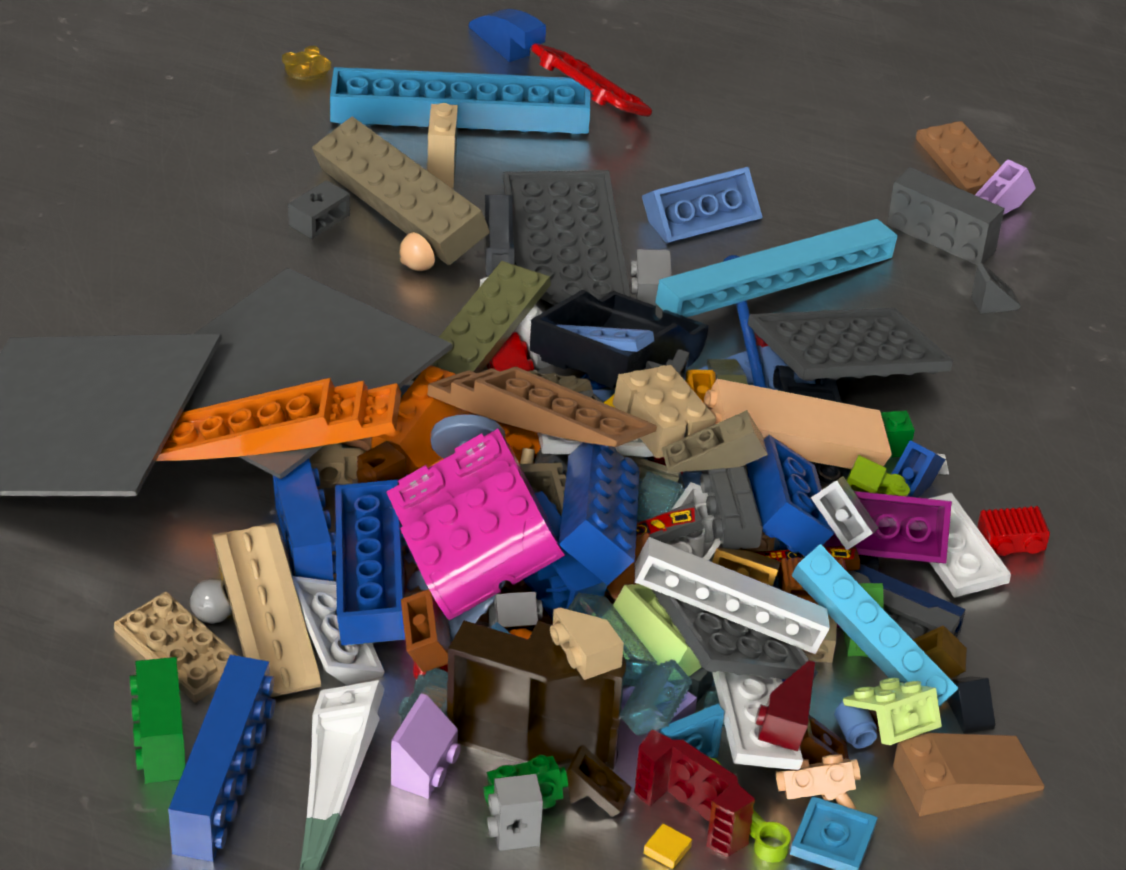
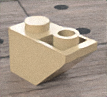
M564 608L554 609L553 625L550 626L551 637L556 645L562 647L570 666L573 669L576 668L584 680L622 667L624 643L608 620Z

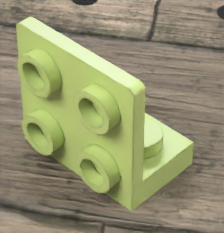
M887 678L881 680L879 686L860 687L854 690L853 695L843 698L845 706L877 712L882 744L892 745L942 727L936 688L922 686L920 681L903 683L900 682L899 678Z

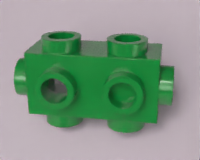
M538 755L528 762L516 765H503L496 770L486 772L488 786H484L483 791L487 806L489 807L488 795L494 793L495 779L536 774L543 799L542 809L553 807L556 804V800L564 798L563 788L568 787L567 773L564 767L559 768L553 756Z

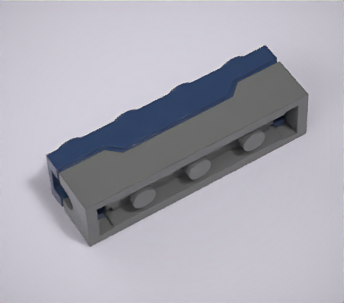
M860 564V569L847 571L857 583H883L884 611L912 640L942 625L956 638L961 632L966 609Z

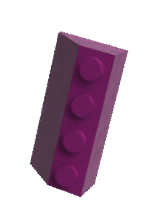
M854 491L879 528L856 544L858 555L946 564L952 501ZM834 533L822 546H843V544Z

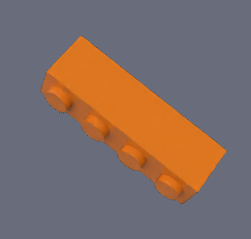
M432 365L423 370L400 399L396 432L371 437V449L388 441L406 457L407 475L425 465L429 467L440 460L442 457L438 456L431 445V431L434 425L444 418L455 415H476L427 395L429 383L456 374Z

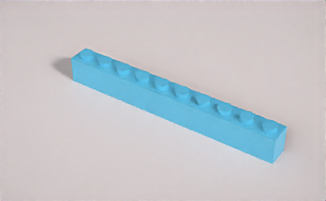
M878 219L660 279L655 303L663 311L668 310L685 317H691L890 259L893 256L898 235Z

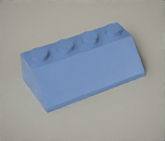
M749 167L653 190L642 196L648 221L665 243L763 218Z

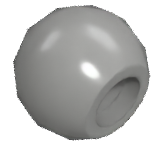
M212 578L201 581L193 588L190 596V607L195 616L202 622L214 624L224 621L231 615L232 610L224 581Z

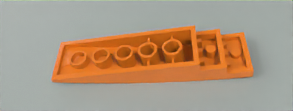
M331 378L185 411L182 412L156 461L198 460L267 454L342 443L396 432L401 390L397 383L368 390L364 380L334 387Z

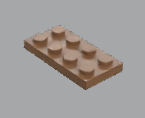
M962 121L917 130L916 140L957 188L975 195L1001 167Z

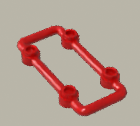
M534 43L531 46V51L540 57L541 62L539 65L550 71L557 68L590 90L593 94L591 99L596 103L605 106L608 102L614 107L644 117L651 116V107L643 103L642 99L623 90L591 69V66L559 49L539 43Z

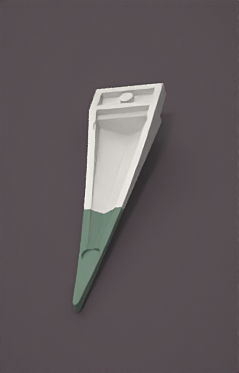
M379 680L320 691L312 715L309 796L300 870H320L380 720L377 713L385 688Z

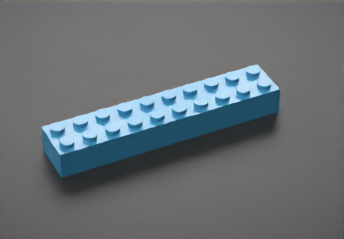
M334 67L330 92V122L342 124L353 116L366 125H403L423 128L429 127L431 104L447 103L458 105L457 128L589 134L590 90L572 78Z

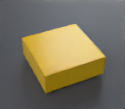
M662 823L644 845V854L674 869L691 848L692 839Z

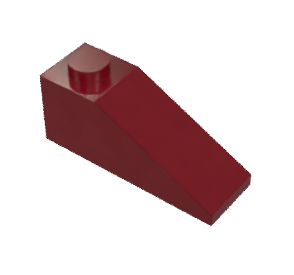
M808 660L770 693L766 706L759 705L755 718V724L760 725L758 740L798 751L808 727L815 669L814 661Z

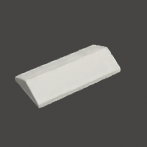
M292 576L306 627L325 671L345 685L382 677L385 671L372 643L341 646L337 622L336 582Z

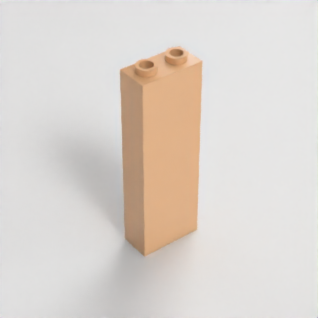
M716 379L711 390H708L704 397V404L716 417L715 424L748 410L760 430L763 440L768 435H771L810 462L852 469L858 455L884 467L892 455L880 410L722 379Z

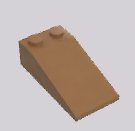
M927 733L906 739L897 744L893 767L919 817L1044 790L1045 785L1017 736Z

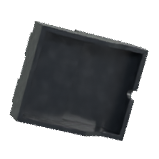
M581 290L531 319L529 351L539 354L543 362L564 370L567 368L578 369L588 373L590 380L610 388H615L618 374L645 370L647 361L666 366L668 359H674L678 349L689 352L687 368L690 367L698 359L705 346L709 325L668 310L662 311V318L660 319L656 316V306L616 291L609 293L601 299H597L589 292ZM556 325L653 331L654 342L638 352L622 351Z

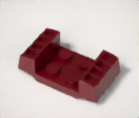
M652 729L638 748L634 793L648 806H652L668 791L679 802L687 804L700 813L705 820L710 821L706 846L723 856L729 857L749 844L752 814L754 813L753 807L756 799L738 784L736 775L684 740H672Z

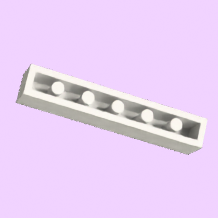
M648 537L635 562V583L810 653L816 654L830 629L827 608L651 537Z

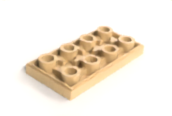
M167 592L162 593L114 622V630L147 660L177 658L179 689L194 703L216 690L229 656H239Z

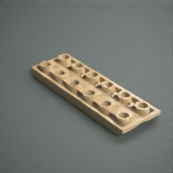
M270 523L244 530L213 534V543L244 657L269 661L270 676H274L275 679L271 697L321 687L319 670L277 524Z

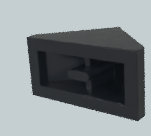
M970 676L951 680L958 687V690L947 701L963 733L995 729L996 724L989 678Z

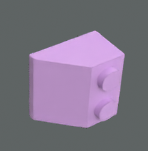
M420 694L391 740V786L429 799L435 787L440 788L446 777L447 767L450 763L454 764L457 761L461 750V745L457 744L458 729L428 695Z

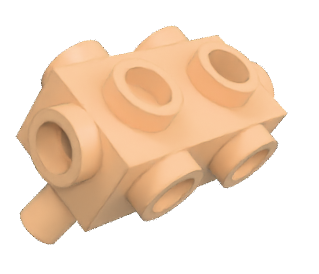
M842 754L828 755L822 757V763L809 764L808 759H803L799 770L781 769L780 771H775L778 791H785L787 799L821 794L823 800L830 801L835 799L839 805L854 810L857 809L847 793L849 790L856 789L855 780H860L857 759H843Z

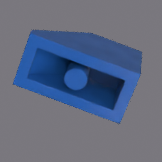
M910 440L892 474H899L905 479L910 488L907 497L919 498L932 485L946 459Z

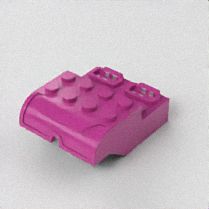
M499 429L485 436L481 433L455 448L454 454L428 468L425 465L398 480L399 485L386 492L403 526L400 530L424 581L449 621L501 592L499 584L502 581L509 580L514 585L565 556L514 452Z

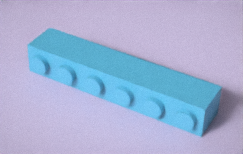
M821 544L797 564L791 576L820 606L827 608L828 615L888 678H899L900 682L903 683L920 681L922 686L935 687L939 708L958 690V687Z

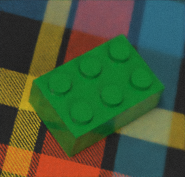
M177 658L135 661L136 675L129 676L131 696L138 695V698H132L131 701L133 721H140V723H134L133 726L135 747H142V749H135L137 770L144 769L145 783L180 780L186 763Z

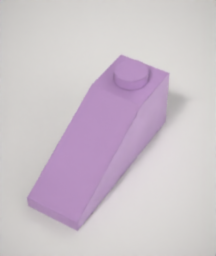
M1008 159L975 195L1005 208V214L1018 208L1036 187L1028 169Z

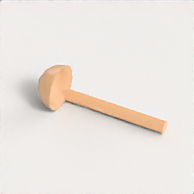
M415 232L409 233L400 244L401 264L415 271L431 269L434 266L435 258L430 244L420 234Z

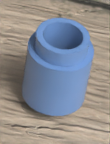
M842 701L836 708L834 716L846 741L855 748H865L871 745L877 738V726L869 710L845 706Z

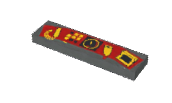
M691 502L638 522L636 536L648 533L651 538L667 543L702 530L704 525L696 507Z

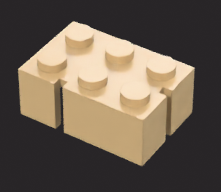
M672 365L618 374L613 405L616 409L657 425L656 432L640 437L656 458L664 457L663 447L684 438L686 427L685 438L715 425L716 417Z

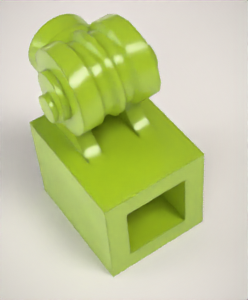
M858 455L846 479L853 491L908 496L910 492L908 484L901 475L889 474L885 472V467Z

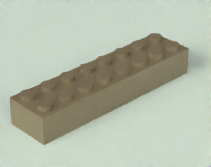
M353 116L312 147L318 163L324 172L406 234L415 232L423 236L430 244L434 255L448 266L490 233L481 209Z

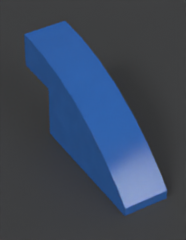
M499 10L469 22V28L509 63L530 56V47L534 43H545L546 25L534 16L520 10Z

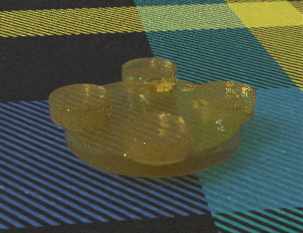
M316 46L306 47L305 52H288L282 55L285 72L297 80H316L325 76L331 69V61L321 55L320 49Z

